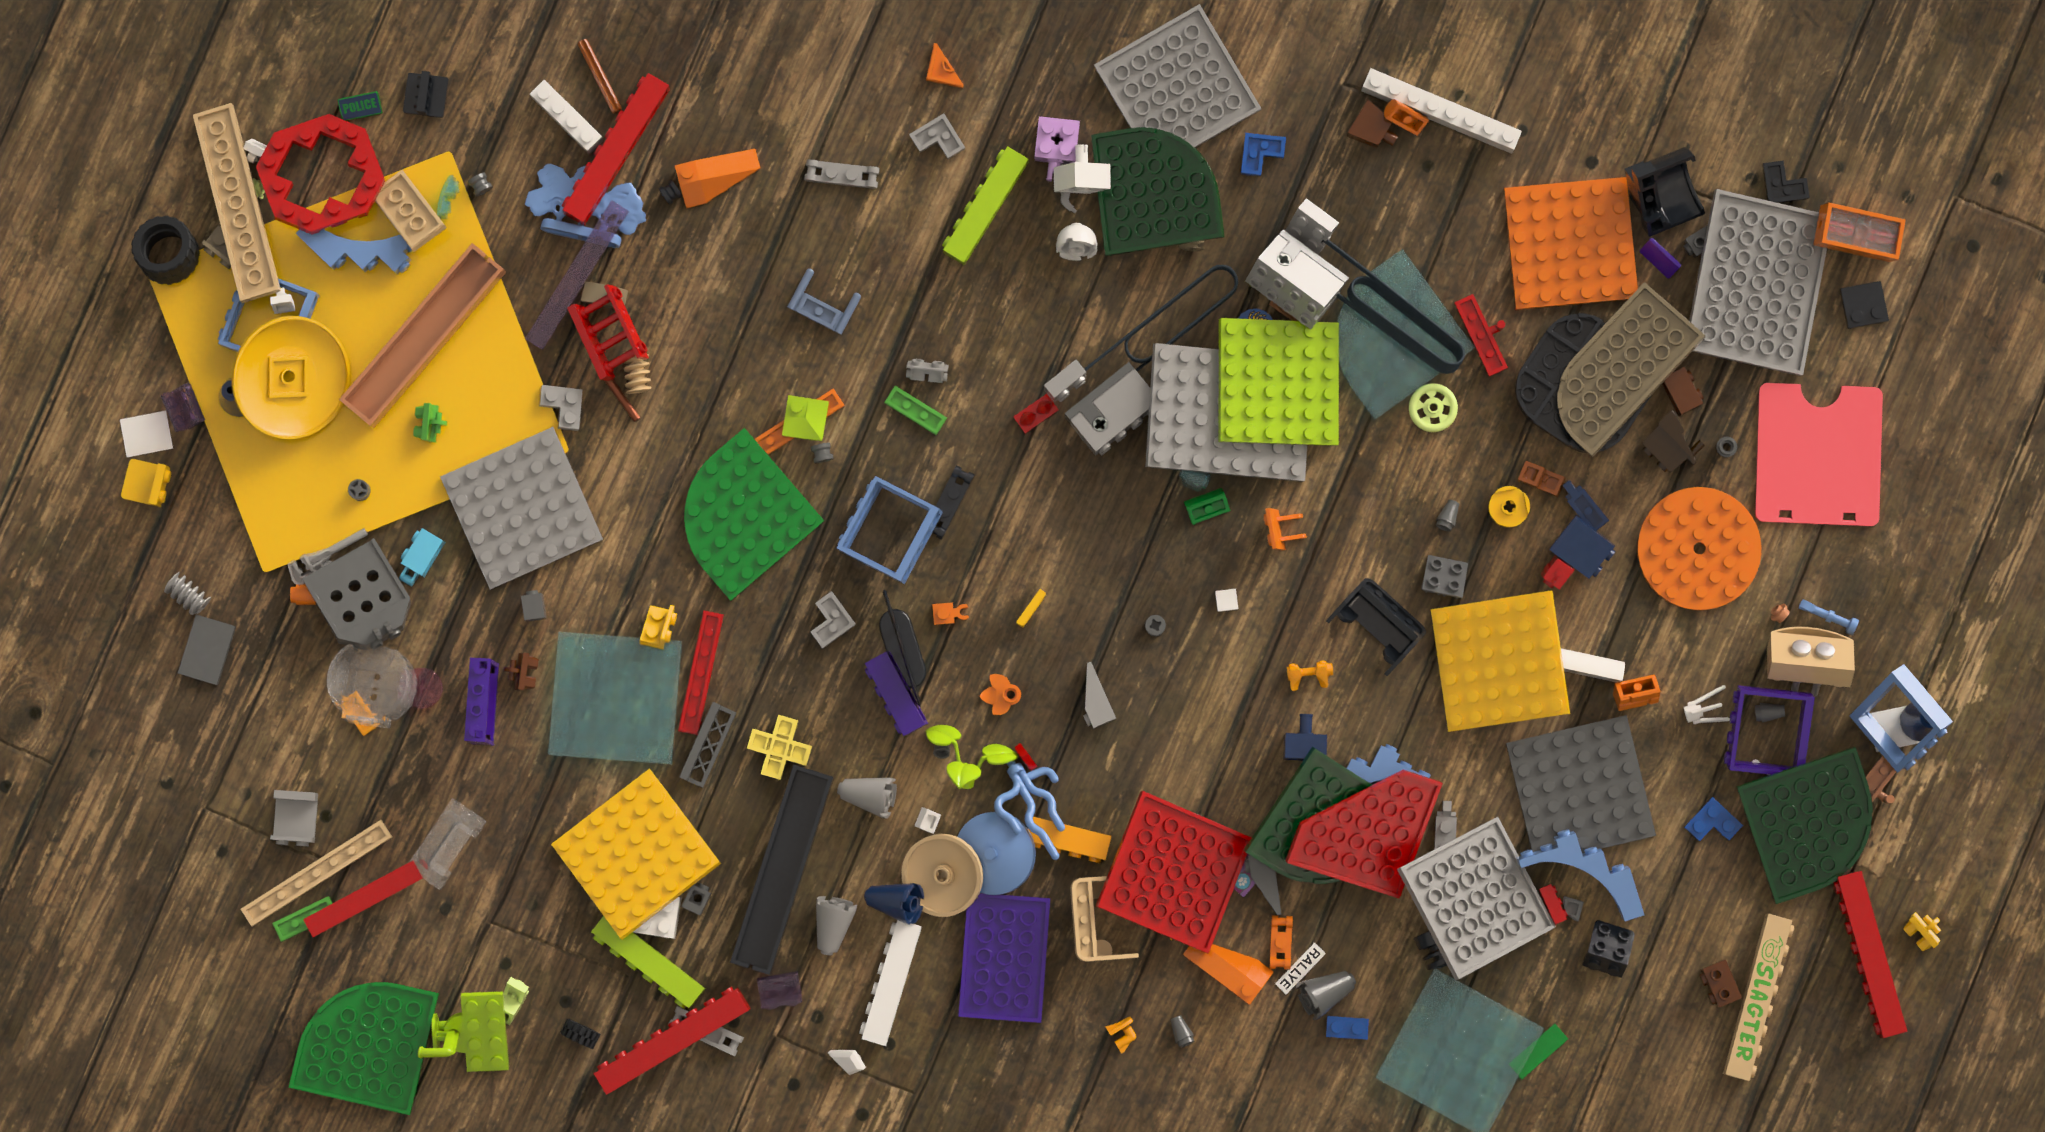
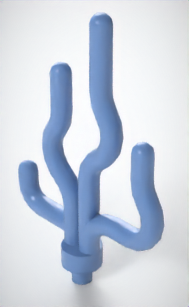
M1015 761L1007 763L1009 767L1007 773L1013 781V788L996 798L994 802L996 814L1008 822L1015 834L1021 833V827L1016 819L1002 807L1005 801L1014 798L1020 793L1027 804L1025 814L1026 826L1031 832L1039 836L1053 860L1059 859V853L1047 833L1033 821L1035 803L1030 795L1031 793L1047 801L1051 820L1058 831H1064L1065 825L1057 814L1054 797L1050 792L1035 787L1031 781L1042 775H1047L1052 783H1057L1059 781L1057 774L1049 767H1040L1026 773L1021 763H1016Z

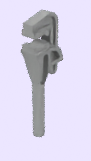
M365 528L326 549L300 556V560L305 564L307 570L304 574H302L303 570L298 567V563L295 560L288 563L293 583L303 585V577L333 562L329 560L331 555L367 536L368 533Z

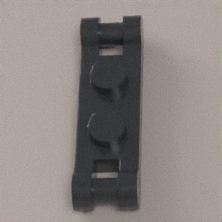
M957 465L935 506L943 512L939 519L943 524L941 528L935 526L932 533L941 540L975 476L971 472L963 471ZM957 478L964 480L962 486L955 483Z

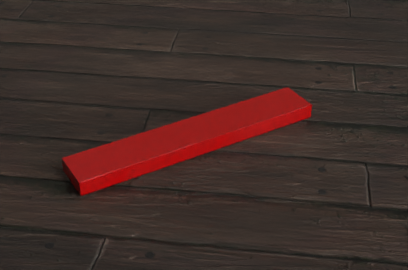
M703 610L678 732L693 735L699 734L724 614Z
M413 860L303 920L312 937H315L423 879Z

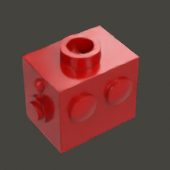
M1555 554L1552 560L1545 565L1541 573L1544 578L1543 582L1552 589L1555 586L1560 590L1573 573L1574 568Z

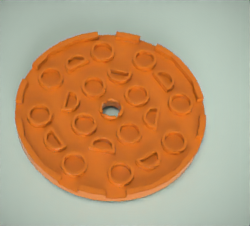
M1692 487L1666 496L1651 509L1640 528L1637 556L1645 580L1662 599L1685 609L1710 610L1732 602L1749 587L1755 578L1761 560V538L1753 517L1738 500L1716 489ZM1696 543L1704 545L1705 551L1703 554L1695 553L1694 545Z

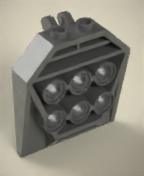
M374 538L302 578L339 644L363 650L371 648L374 650L383 645V641L389 638L391 640L395 639L403 631L411 600ZM370 575H377L379 577L374 582L368 580ZM352 585H359L360 589L353 592L350 590V587ZM334 595L342 596L340 601H332ZM383 595H388L391 597V599L388 602H382L380 600V598ZM365 605L373 607L370 612L362 611ZM348 615L355 617L352 622L344 621V618Z

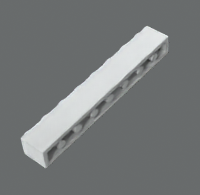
M1370 68L1361 90L1388 103L1396 99L1427 116L1429 120L1511 154L1522 132Z

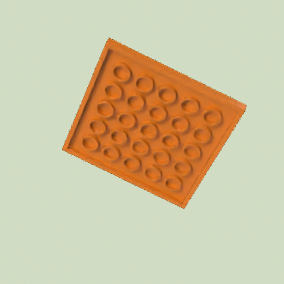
M1626 177L1504 188L1515 310L1628 300L1636 292L1638 286Z

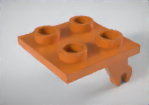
M1265 509L1264 522L1269 527L1270 534L1267 535V539L1272 549L1284 551L1286 550L1285 542L1307 538L1306 534L1281 536L1279 522L1303 518V514L1280 516L1277 509Z

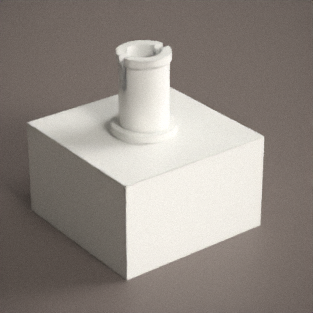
M1075 145L1076 162L1054 167V192L1091 194L1111 189L1110 164L1088 163V145Z

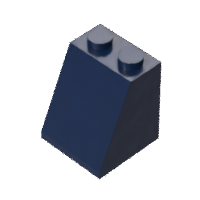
M1575 515L1549 549L1587 578H1590L1592 575L1596 577L1603 568L1600 566L1605 559L1609 561L1616 552L1613 550L1615 545L1577 515Z

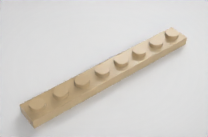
M379 820L241 908V911L253 927L393 837L383 821Z

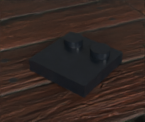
M1881 281L1839 289L1847 329L1889 321Z

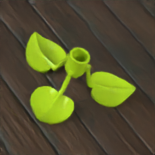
M936 725L925 730L926 737L931 743L938 746H947L951 743L954 745L957 761L949 763L946 771L952 782L959 789H971L974 787V781L981 776L980 767L985 760L992 765H1002L1018 758L1017 753L1010 748L1000 744H991L982 749L984 756L981 757L977 766L962 763L956 741L961 738V733L956 728L949 725Z

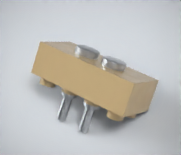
M1789 627L1771 632L1767 646L1768 679L1793 681L1791 691L1797 692L1801 682L1813 683L1811 691L1813 696H1818L1820 685L1822 684L1836 687L1851 686L1855 671L1854 640L1836 632L1812 627Z

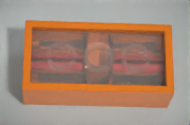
M1826 203L1820 205L1813 245L1893 262L1899 260L1906 220L1834 203Z

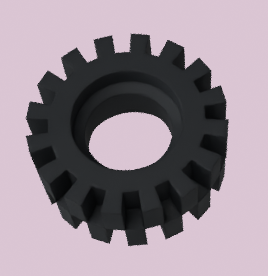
M568 1018L560 1032L563 1036L590 1049H594L601 1035Z

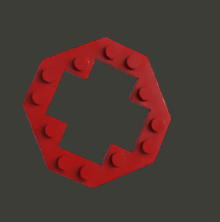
M331 114L274 132L256 165L275 220L311 235L319 233L320 230L328 227L333 228L348 223V220L367 216L385 183L366 129ZM322 134L355 148L348 161V166L363 172L364 175L348 205L329 197L321 214H318L287 201L286 198L293 187V182L277 176V173L293 144L312 151Z

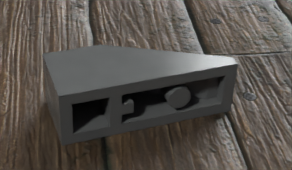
M1247 856L1248 860L1244 861L1246 873H1250L1251 879L1275 914L1281 915L1275 870L1254 857Z

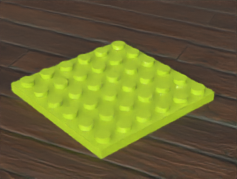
M1220 318L1218 442L1338 446L1339 323L1317 322L1312 329H1309L1300 321Z

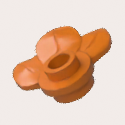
M1000 674L990 675L992 687L985 689L980 694V698L985 703L993 705V715H1003L1008 712L1011 705L1019 702L1021 691L1017 686L1010 684L1007 677ZM1013 691L1015 693L1014 698L1009 699L1007 693Z

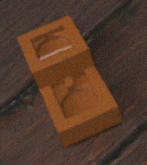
M1525 461L1518 477L1519 481L1556 497L1559 496L1566 479L1564 476L1548 471L1544 467Z

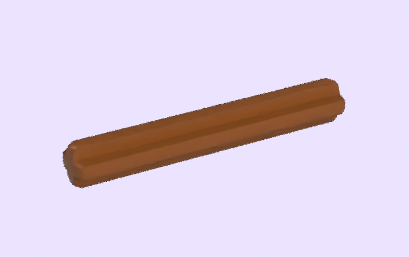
M583 39L579 41L578 46L611 112L614 114L621 111L622 107L588 40Z

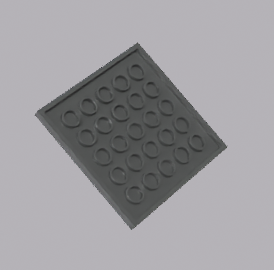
M1627 715L1506 743L1527 835L1533 852L1541 850L1540 847L1546 844L1554 846L1555 841L1553 837L1558 836V832L1567 829L1570 832L1574 831L1576 833L1582 853H1585L1584 850L1591 847L1602 849L1656 836Z

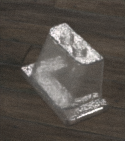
M452 798L409 862L414 860L423 879L441 890L452 874L448 869L471 836L476 838L487 821Z

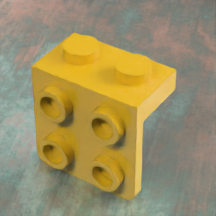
M131 459L128 464L121 497L126 500L161 507L166 498V484L169 483L171 478L170 467L160 463L154 464Z

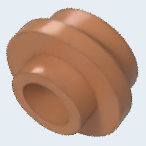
M1777 604L1771 610V620L1778 623L1783 622L1790 613L1787 605Z

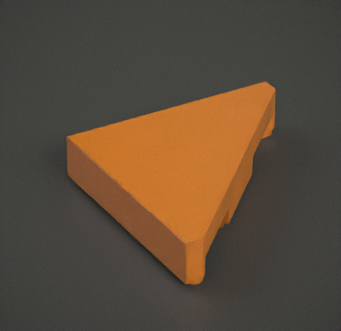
M934 43L926 81L963 88L964 85L955 70L944 56L938 44Z

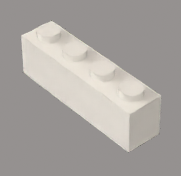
M545 80L530 93L532 99L589 155L604 141L602 136Z

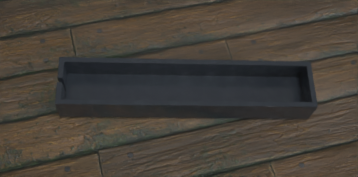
M793 765L730 963L746 968L754 965L752 970L768 975L772 974L834 777Z

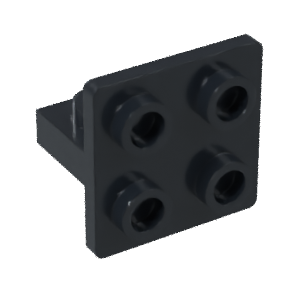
M422 71L421 74L408 73L403 112L406 114L443 118L449 79L447 77L433 76L429 71Z

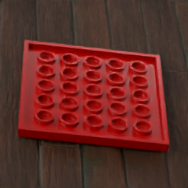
M1141 791L1095 907L1209 954L1247 856L1244 849L1252 837L1145 791Z

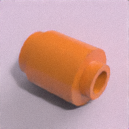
M306 585L291 587V603H296V605H316Z

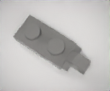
M1442 801V811H1437V816L1435 817L1434 850L1456 839L1457 817L1456 812H1451L1452 801Z

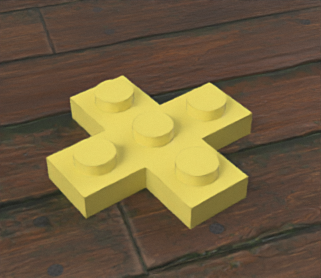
M778 715L773 734L752 729L747 749L766 754L761 775L781 780L786 761L807 766L812 746L793 741L798 720Z

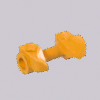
M1324 660L1317 662L1316 667L1299 668L1294 663L1289 664L1287 667V677L1292 691L1298 690L1302 676L1316 675L1320 686L1327 688L1329 685L1328 677L1333 675L1332 663H1326Z

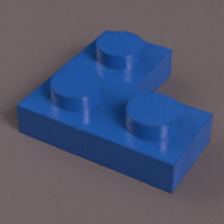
M1245 133L1241 174L1261 176L1263 156L1284 159L1286 137Z
M1712 797L1684 828L1694 838L1701 841L1714 827L1729 841L1743 825Z

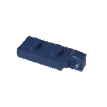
M1570 480L1563 484V487L1569 493L1565 496L1568 500L1567 502L1583 521L1596 531L1609 521L1584 488L1580 485L1576 488Z

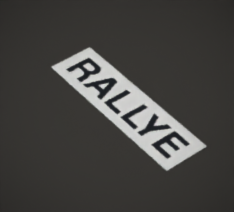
M1314 943L1275 984L1287 994L1326 953Z

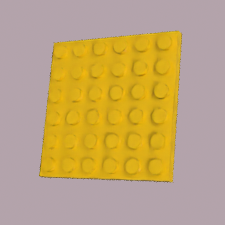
M1552 591L1431 609L1448 732L1570 714Z
M650 768L551 844L622 940L721 864Z

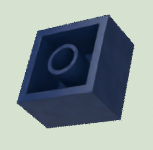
M1300 714L1299 732L1285 733L1283 760L1303 761L1312 747L1327 755V735L1312 733L1313 714Z

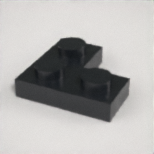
M1784 160L1762 164L1767 201L1783 203L1810 198L1807 178L1786 180Z

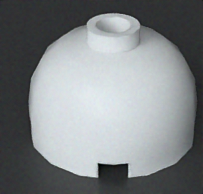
M1072 223L1060 231L1056 242V252H1060V257L1067 260L1078 261L1081 260L1080 256H1087V259H1089L1097 252L1096 236L1087 226L1081 223Z

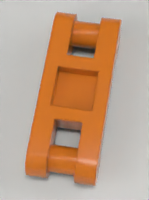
M1272 915L1270 969H1276V967H1284V970L1291 969L1293 916L1282 918L1278 917V915ZM1278 926H1286L1285 932H1278ZM1277 953H1285L1284 959H1276Z

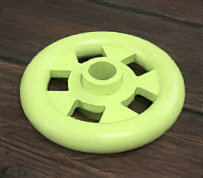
M1435 383L1423 385L1410 398V417L1414 424L1424 431L1439 432L1445 430L1454 422L1457 416V400L1454 394L1443 385ZM1436 392L1445 396L1442 401L1434 397ZM1426 393L1429 399L1422 403L1419 399ZM1431 404H1435L1437 406L1436 411L1430 410ZM1444 405L1450 406L1448 415L1442 414ZM1421 408H1423L1426 415L1423 418H1420L1417 412ZM1439 417L1440 423L1431 424L1430 418Z

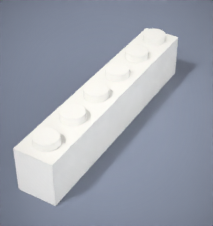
M898 920L897 923H892L889 934L893 935L891 943H886L883 954L887 955L885 963H880L877 974L881 975L879 983H874L871 994L875 995L873 1003L868 1002L865 1014L869 1015L867 1023L862 1022L859 1034L863 1035V1040L883 1046L887 1045L922 926L911 923L905 924Z

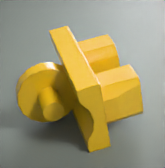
M1915 912L1904 926V931L1910 937L1917 931L1923 935L1916 942L1922 951L1930 947L1935 948L1940 942V939L1935 935V933L1938 934L1941 931L1936 925L1940 919L1936 917L1932 920L1926 915L1923 917V921Z

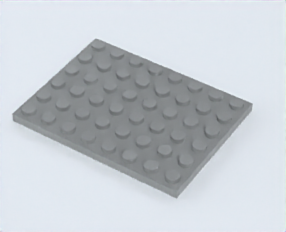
M1719 189L1714 190L1689 320L1706 337L1692 352L1798 376L1803 375L1827 248L1813 245L1819 212Z
M1153 344L1145 467L1299 482L1305 481L1307 445L1218 442V349Z

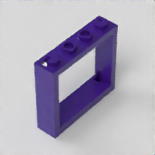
M470 658L464 741L473 745L494 746L499 663L492 659ZM491 667H495V673H490Z
M1738 685L1737 691L1733 692L1732 702L1735 703L1734 711L1730 713L1732 729L1727 734L1729 751H1726L1724 755V763L1727 764L1728 769L1772 775L1806 763L1815 699L1813 694ZM1744 694L1802 700L1793 766L1735 760Z

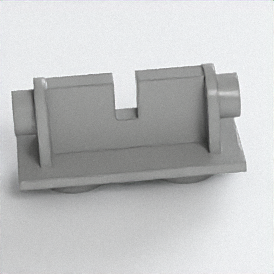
M922 359L908 361L907 368L910 369H907L906 377H909L910 380L924 381L925 374H929L928 382H947L948 373L944 372H948L949 365H945L944 362L933 361L932 363H926Z

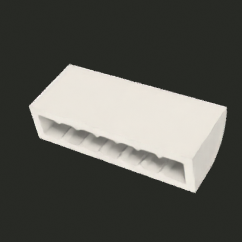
M1561 648L1565 672L1612 682L1623 681L1625 662Z

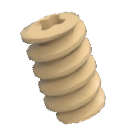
M636 356L624 362L628 364L624 371L629 373L625 375V380L630 381L625 384V387L631 389L626 394L644 393L650 390L651 387L645 385V383L651 381L650 378L645 377L646 374L650 373V370L644 369L645 366L650 365L649 362L638 359Z

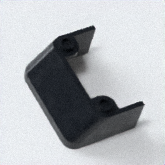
M1365 578L1326 620L1329 624L1336 615L1345 623H1352L1356 620L1386 647L1383 650L1385 661L1392 665L1384 673L1386 676L1396 668L1426 634L1424 626L1375 581L1369 578Z

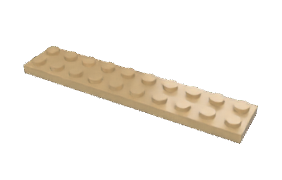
M229 103L194 114L193 118L240 302L245 303L279 292L281 288L246 152L243 148L244 144L234 105Z

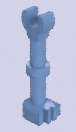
M1802 600L1799 605V609L1825 618L1826 622L1830 623L1832 621L1846 627V634L1851 636L1854 634L1859 620L1856 618L1845 619L1834 614L1835 612L1832 610H1824L1806 600Z

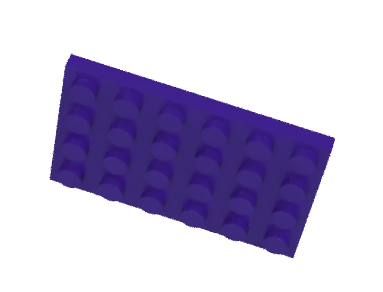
M980 893L975 902L967 908L958 1017L1041 1023L1050 898Z

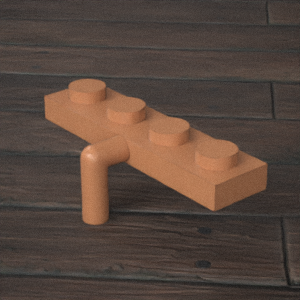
M1883 755L1865 777L1870 789L1872 802L1877 797L1885 804H1890L1894 802V796L1885 794L1882 789L1896 773V770Z

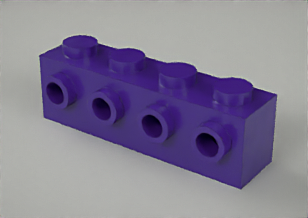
M886 651L866 662V674L876 683L875 690L880 698H884L886 702L884 707L889 716L893 715L896 721L894 726L897 732L907 736L928 725L891 652Z

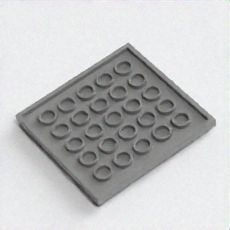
M1200 4L1094 64L1096 71L1130 128L1149 127L1164 130L1183 138L1195 148L1261 110L1256 98Z
M554 427L440 476L490 589L603 540Z
M1498 817L1397 869L1455 981L1556 927L1525 867L1521 868L1518 865L1516 857L1519 856Z

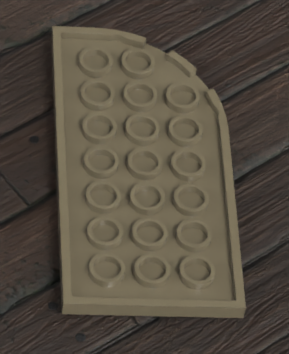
M1645 282L1574 356L1561 377L1557 403L1562 423L1572 439L1592 457L1706 337L1705 334Z

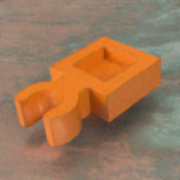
M953 602L932 604L934 625L955 624V617L961 620L969 619L968 615L962 616L960 614L961 609L968 608L967 604H961L957 608H953Z

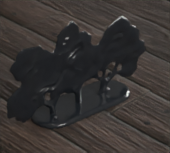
M884 589L883 595L888 611L882 615L879 622L882 640L886 651L891 652L909 688L913 689L916 700L921 707L917 686L921 685L925 679L926 667L913 625L908 614L899 609H892L887 591Z

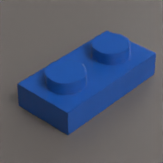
M1327 1016L1326 1037L1368 1040L1369 1019Z

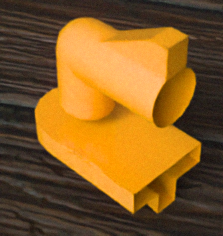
M1131 1017L1105 1026L1110 1035L1115 1034L1121 1029L1125 1033L1123 1037L1114 1041L1121 1054L1136 1039L1134 1030L1131 1026H1128L1133 1022Z

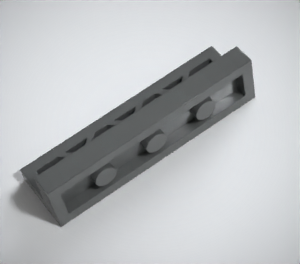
M712 702L680 774L681 779L704 788L737 712ZM719 711L730 714L728 722L719 726L717 720ZM718 729L721 738L719 742L711 744L708 736L710 732ZM717 745L714 752L712 747ZM710 748L713 755L711 760L702 763L701 752ZM699 759L700 765L695 766ZM709 764L707 770H705L704 765ZM702 767L704 772L701 782L690 778L693 770Z

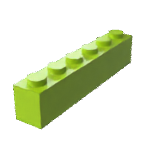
M1008 146L1005 151L1002 149L996 157L998 161L996 166L989 168L985 175L987 178L984 185L980 184L974 193L977 196L973 202L969 201L964 209L966 214L963 219L959 218L953 226L955 230L951 237L948 235L942 244L944 247L943 253L963 265L968 261L1029 163L1028 158Z
M604 916L591 931L595 935L593 937L594 940L601 945L604 943L611 947L609 951L618 958L623 956L627 960L625 964L634 971L637 968L644 973L642 975L644 979L650 983L655 981L660 985L658 989L666 996L669 994L673 995L676 998L674 1002L683 1009L686 1006L691 1008L706 989L634 932L623 940L620 939Z

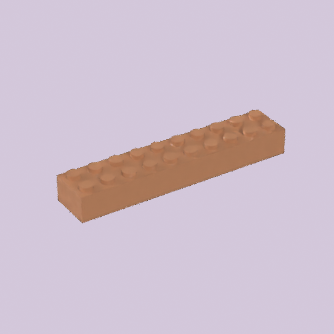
M472 243L339 400L374 429L500 281L506 271Z

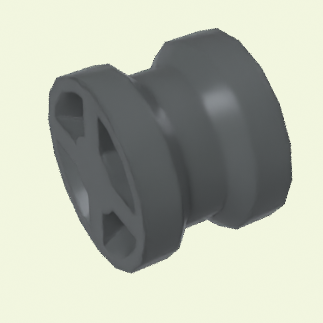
M485 172L472 177L467 182L474 189L475 197L481 196L493 188L492 184L486 180L487 175Z
M822 443L810 447L811 452L815 456L813 459L815 464L834 459L833 454L830 453V443Z
M361 479L353 480L348 486L349 495L357 501L366 500L371 493L370 486Z
M1152 615L1146 620L1145 629L1149 635L1156 637L1165 631L1166 623L1161 616Z

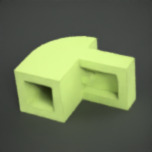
M510 977L503 992L505 1022L508 1025L514 1020L529 992L528 986Z

